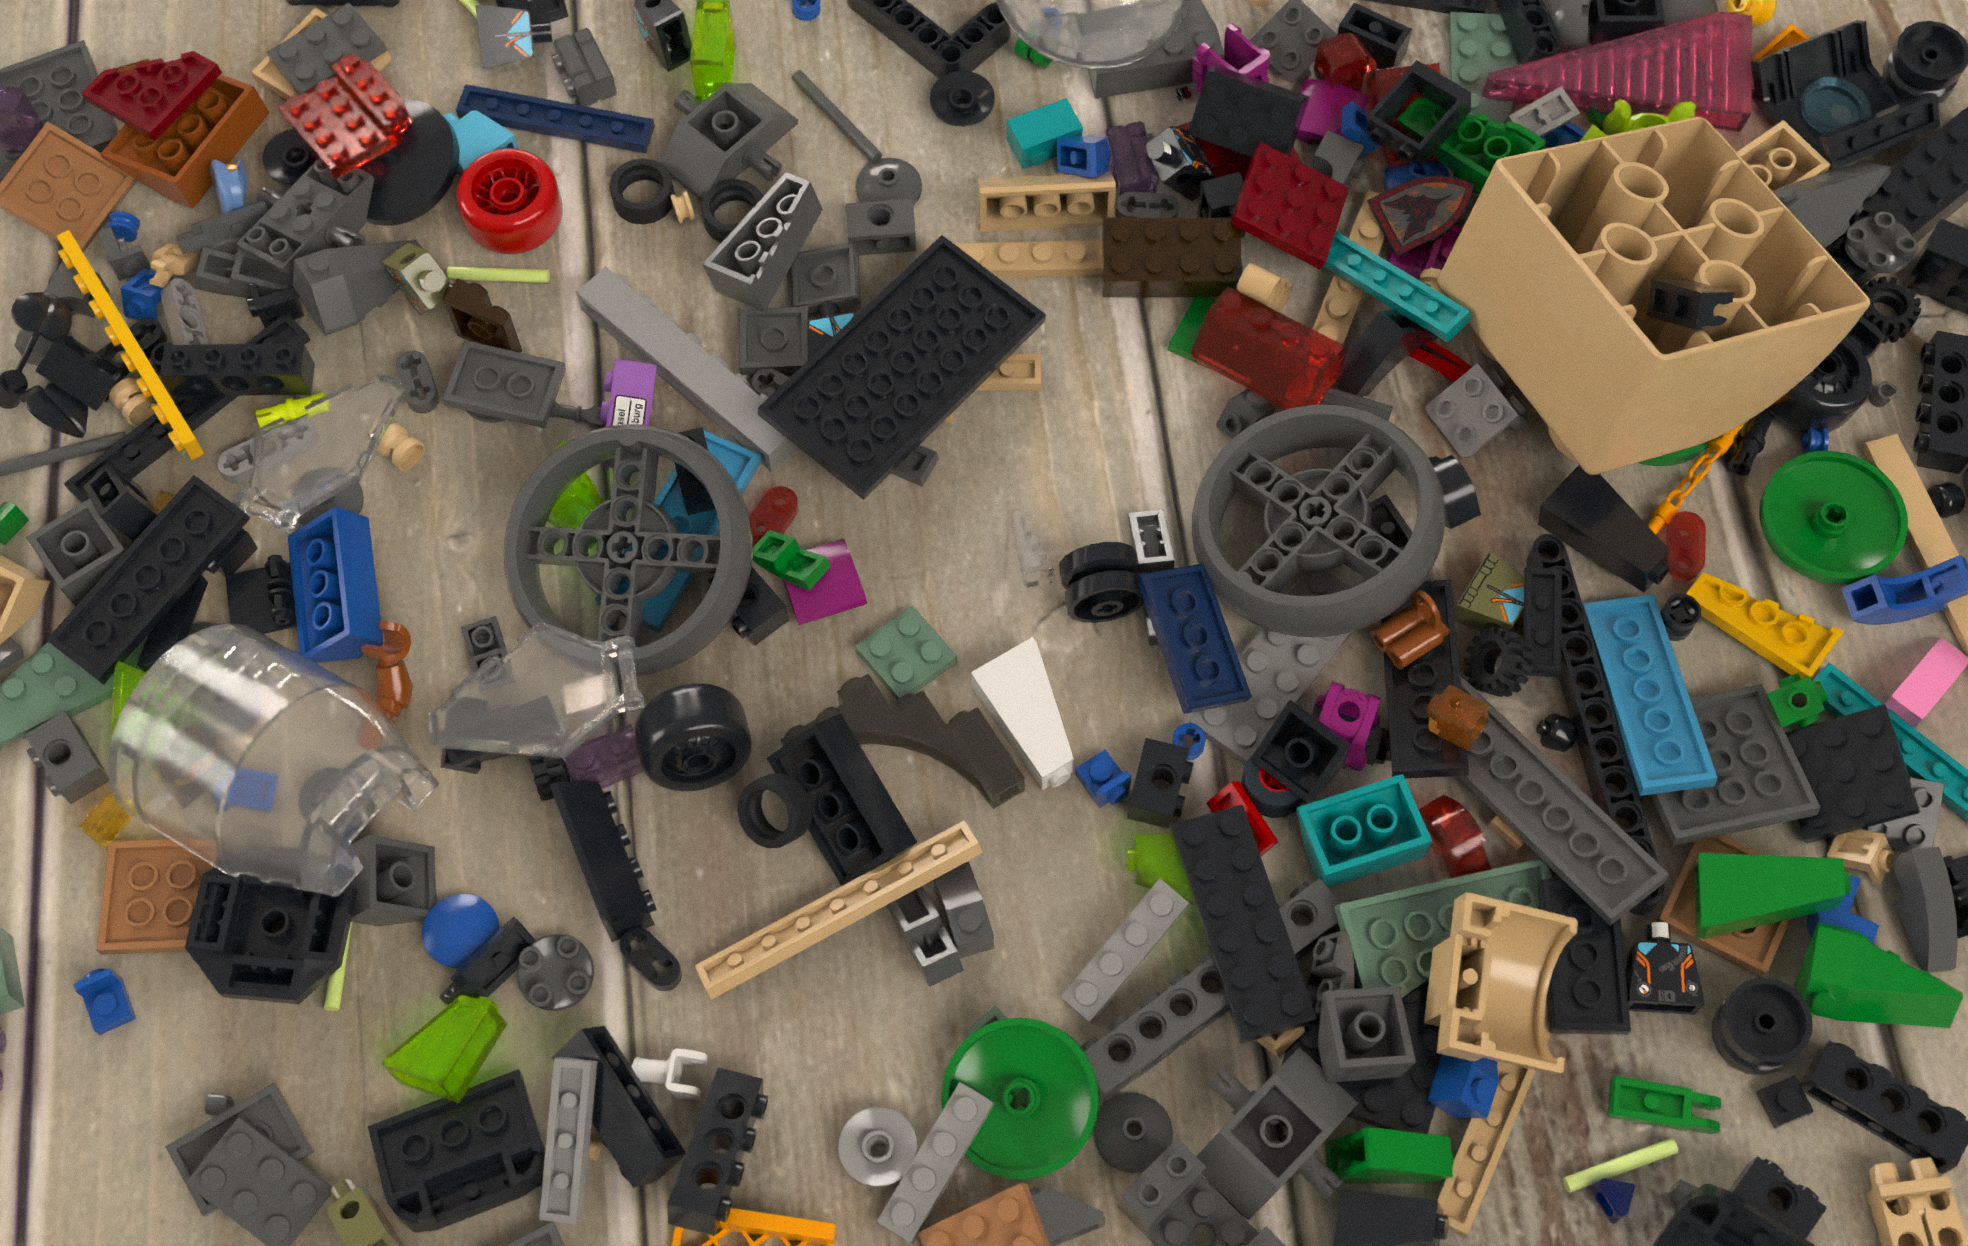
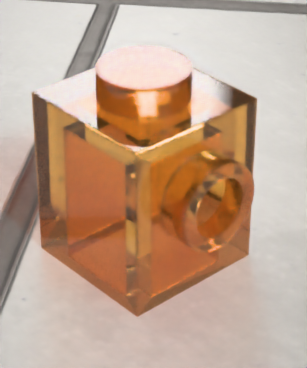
M1449 684L1441 695L1436 694L1427 707L1429 731L1469 751L1488 724L1489 704Z

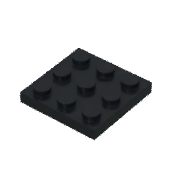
M1886 704L1785 733L1821 807L1817 815L1797 819L1806 844L1921 813Z

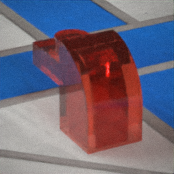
M1353 33L1341 34L1318 44L1314 64L1331 88L1342 84L1360 92L1365 73L1375 69L1377 66L1373 56L1358 36Z
M1443 794L1418 809L1432 839L1430 846L1441 852L1451 879L1492 869L1482 846V843L1486 842V838L1476 820L1461 803Z

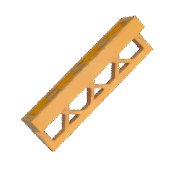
M731 1208L727 1222L720 1221L718 1229L722 1231L715 1236L708 1235L710 1239L701 1246H720L718 1241L730 1232L742 1233L749 1246H760L770 1238L781 1239L785 1246H791L788 1240L801 1242L797 1246H808L809 1244L835 1246L838 1231L834 1223ZM675 1226L672 1246H682L685 1228ZM748 1234L761 1237L753 1242Z

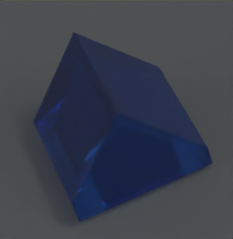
M1604 1178L1591 1188L1592 1195L1610 1223L1615 1224L1628 1214L1636 1184Z

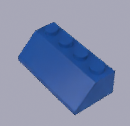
M335 506L287 536L300 662L304 664L356 659L364 655L361 646L366 644L381 646L384 644L382 631L378 629L381 617L369 518Z

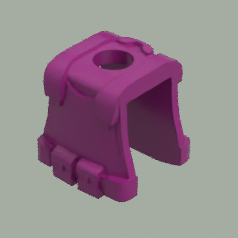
M1233 23L1228 25L1224 36V60L1204 42L1196 49V56L1193 58L1192 69H1194L1192 76L1193 82L1196 83V91L1198 93L1201 92L1207 70L1215 65L1269 83L1268 65L1270 64V52L1263 47L1258 48L1241 33L1242 29Z
M1332 681L1328 691L1324 695H1319L1315 701L1314 706L1323 707L1318 720L1352 745L1342 769L1350 767V769L1361 771L1368 759L1366 757L1365 745L1372 724L1377 726L1380 724L1381 718L1377 714L1381 698L1369 693L1364 695L1362 692L1344 688L1345 685ZM1338 713L1356 718L1357 720L1353 722L1344 721Z

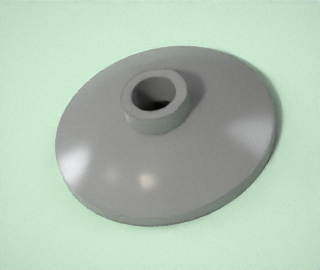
M872 1107L856 1113L844 1125L838 1142L839 1158L845 1171L855 1181L870 1187H885L901 1180L918 1150L916 1133L911 1123L899 1112L886 1107ZM875 1144H883L886 1147V1152L882 1156H874L871 1153V1149Z

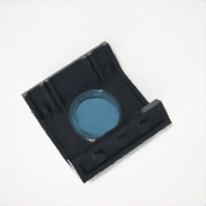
M1853 21L1751 61L1754 89L1747 91L1754 103L1772 127L1784 120L1831 164L1829 167L1831 170L1940 126L1937 94L1925 93L1902 103L1875 69L1870 59L1866 21Z

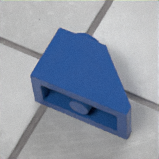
M1083 135L1057 138L1058 172L1091 178L1109 171L1108 161L1111 152L1108 145V137Z

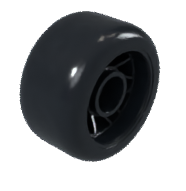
M1846 336L1811 373L1766 409L1779 422L1802 433L1808 432L1809 427L1815 430L1827 427L1828 432L1834 431L1844 425L1868 398L1872 386L1870 364L1859 346Z
M687 684L662 692L643 707L635 723V740L645 774L655 784L669 790L688 792L717 786L732 778L743 768L749 759L752 749L751 734L741 702L730 691L711 684Z

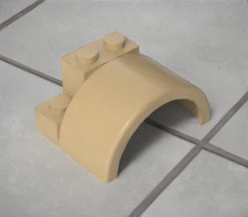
M1465 892L1454 899L1450 937L1433 947L1424 1023L1440 1027L1437 1053L1474 1062L1481 1058H1486L1550 1074L1562 1073L1564 1071L1565 1058H1555L1549 1051L1546 1042L1544 1027L1545 1004L1550 979L1559 955L1568 941L1577 934V919Z

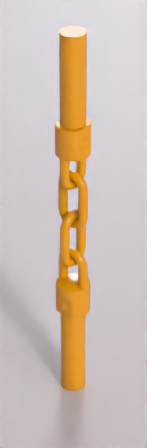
M1745 423L1724 435L1710 440L1708 448L1690 467L1687 476L1651 514L1652 518L1647 523V526L1656 535L1663 526H1667L1675 517L1678 509L1684 502V498L1710 470L1712 463L1719 456L1725 454L1733 444L1734 437ZM1711 452L1714 453L1712 457L1709 456ZM1700 463L1706 465L1699 475L1694 473ZM1689 481L1691 484L1682 492L1681 489ZM1673 498L1678 500L1675 506L1670 503Z

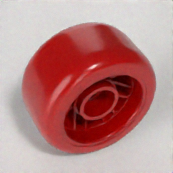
M513 148L498 149L480 156L463 172L457 187V204L467 231L478 244L496 253L520 254L531 251L544 244L554 234L561 221L563 211L562 198L553 171L540 157L525 150Z

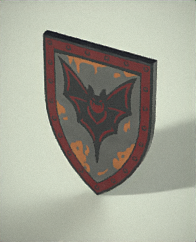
M1423 176L1406 181L1368 199L1367 203L1396 258H1399L1447 233L1466 211L1472 197L1474 184L1450 176Z

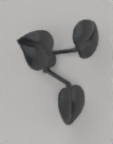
M48 292L23 294L13 303L11 315L14 322L21 329L33 332L16 369L5 371L0 375V407L12 409L17 407L21 401L26 402L30 413L40 422L64 434L83 438L86 434L88 406L52 382L45 389L36 385L27 390L28 381L22 373L39 335L52 342L65 333L68 335L72 326L71 312L66 303L54 294H49Z

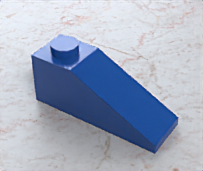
M1442 1054L1427 1101L1453 1118H1488L1499 1083L1497 1061L1481 1058L1474 1062Z

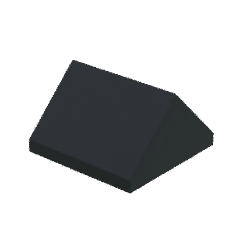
M1289 700L1250 760L1309 804L1315 801L1345 765L1352 745L1295 702Z

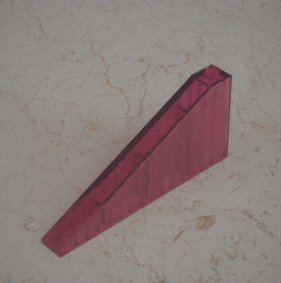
M1716 12L1491 72L1485 81L1481 98L1530 104L1562 86L1578 111H1595L1600 114L1609 115L1614 110L1615 103L1621 99L1630 104L1631 115L1653 113L1665 117L1669 115L1672 108L1677 104L1691 101L1696 104L1694 117L1706 119L1715 129L1741 132L1752 112V16L1735 12Z

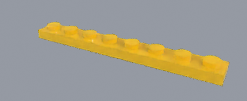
M67 230L57 235L63 249L57 251L68 270L73 267L76 268L79 274L73 276L83 295L90 292L94 300L88 303L98 320L107 319L110 325L105 327L104 330L114 346L122 344L125 352L121 353L120 356L130 373L135 370L139 372L141 378L135 381L145 398L148 399L153 396L157 404L152 406V409L162 426L168 422L170 423L174 431L168 433V436L177 451L180 452L185 449L191 460L204 455L205 453L71 232Z

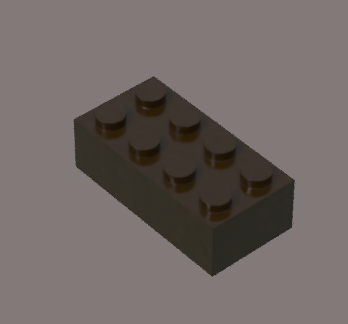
M1103 218L1102 297H1238L1237 285L1242 275L1241 229L1230 224L1232 218Z

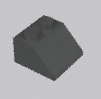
M368 835L344 849L345 876L357 891L351 922L386 926L425 920L429 911L436 905L434 846Z
M1399 986L1331 990L1322 993L1318 1048L1326 1082L1400 1077L1416 1063Z

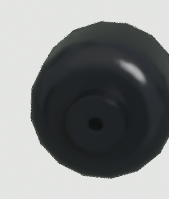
M1947 482L1933 485L1927 490L1941 518H1947L1962 512L1965 506V496L1962 489L1955 483Z
M1555 713L1541 720L1536 729V732L1541 734L1540 742L1543 747L1561 752L1571 748L1577 738L1574 721Z

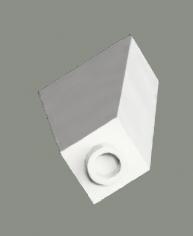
M1031 637L971 672V687L1040 789L1044 790L1050 785L1053 788L1058 787L1071 777L1074 758L1037 642Z

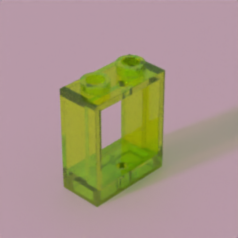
M697 0L690 66L696 98L701 102L705 101L723 84L732 83L736 38L730 0Z

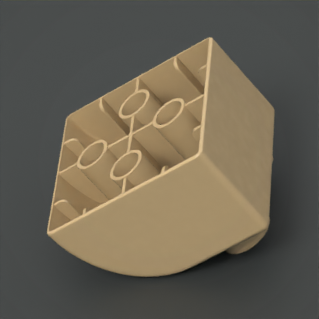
M1702 117L1684 119L1498 159L1438 277L1439 288L1446 297L1470 310L1471 320L1468 322V325L1470 326L1471 337L1476 346L1488 358L1502 366L1548 425L1549 436L1555 447L1567 458L1577 462L1589 475H1597L1693 447L1739 427L1771 406L1811 373L1846 337L1870 305V299L1711 123ZM1684 278L1733 291V302L1725 305L1718 304L1713 311L1714 317L1721 316L1727 318V321L1720 326H1702V330H1693L1647 316L1652 279Z

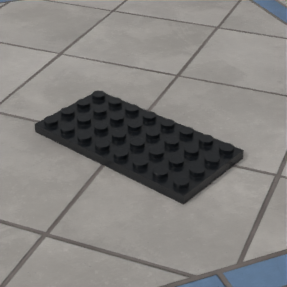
M941 235L758 407V415L864 500L1045 322L1046 314L949 239Z

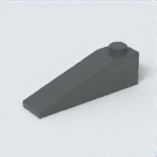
M1862 161L1785 185L1777 189L1774 194L1787 208L1800 205L1815 233L1813 237L1823 248H1826L1850 227L1849 219L1853 215L1861 213L1864 209L1862 202L1866 197L1873 196L1890 175L1891 170L1889 166Z
M417 240L330 248L294 259L293 286L325 336L359 324L365 319V315L376 306L381 307L388 302V297L400 288L381 262L407 242L422 248ZM409 258V259H407L404 263H407V262L411 261L412 259Z

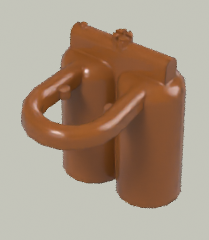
M1422 590L1413 593V605L1408 606L1371 631V637L1375 645L1381 651L1387 652L1390 660L1398 669H1403L1441 644L1443 637L1450 632V629L1440 620L1441 615L1434 600Z

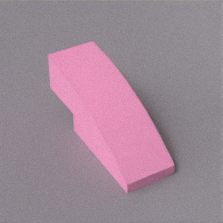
M1941 637L1886 701V706L1915 728L1968 665V656Z

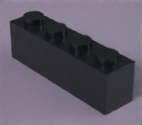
M605 1026L581 1029L552 1057L553 1061L554 1058L558 1057L598 1061L592 1123L599 1133L601 1142L610 1150L620 1166L621 1174L630 1182L633 1188L657 1182L686 1155L680 1142Z

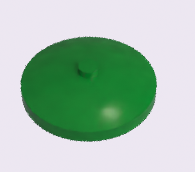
M1815 451L1792 458L1773 474L1763 491L1760 501L1759 518L1761 528L1773 552L1794 571L1819 582L1840 585L1853 584L1874 574L1878 575L1899 554L1908 532L1906 506L1893 482L1871 463L1843 452Z
M1018 1017L987 1024L962 1042L946 1068L941 1090L942 1111L959 1082L964 1083L995 1103L965 1154V1157L973 1164L993 1175L1009 1179H1033L1050 1174L1065 1166L1081 1152L1096 1126L1100 1107V1091L1093 1064L1084 1049L1072 1036L1051 1023L1039 1019Z

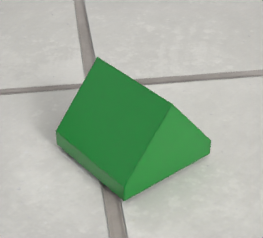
M12 501L3 502L0 505V543L4 546L29 521L26 515Z

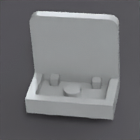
M1479 363L1474 365L1426 406L1428 415L1463 458L1471 457L1508 426L1520 431L1530 423L1523 415L1527 411L1524 404L1515 394L1509 397L1503 389L1507 383L1494 368L1489 371Z

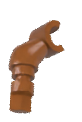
M380 620L378 629L385 636L384 645L382 647L370 644L361 646L364 655L370 659L380 661V663L376 665L378 687L375 696L378 698L374 707L377 710L375 713H370L365 724L367 727L360 741L370 747L383 751L395 726V722L392 721L393 717H399L402 708L407 709L412 696L413 685L404 660H402L408 654L411 646V636L408 629L398 623Z

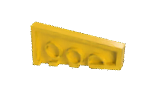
M1702 572L1686 593L1694 597L1699 603L1702 617L1788 674L1793 675L1799 672L1801 679L1813 676L1844 632L1834 626L1827 629L1814 623L1815 618L1803 613L1796 616L1779 609V603L1767 598L1764 601L1748 596L1747 590Z

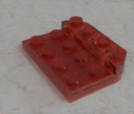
M357 54L345 55L341 58L340 62L331 65L335 74L331 79L319 82L316 87L301 95L293 96L286 103L278 106L282 117L335 179L399 145L404 141L402 132L407 128L408 124L413 123L402 96L370 62L359 59Z

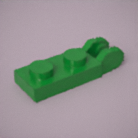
M1613 1076L1610 1079L1607 1118L1682 1131L1691 1130L1692 1132L1704 1134L1720 1133L1719 1122L1691 1116L1692 1107L1705 1110L1721 1109L1722 1099L1713 1095L1693 1092V1089Z

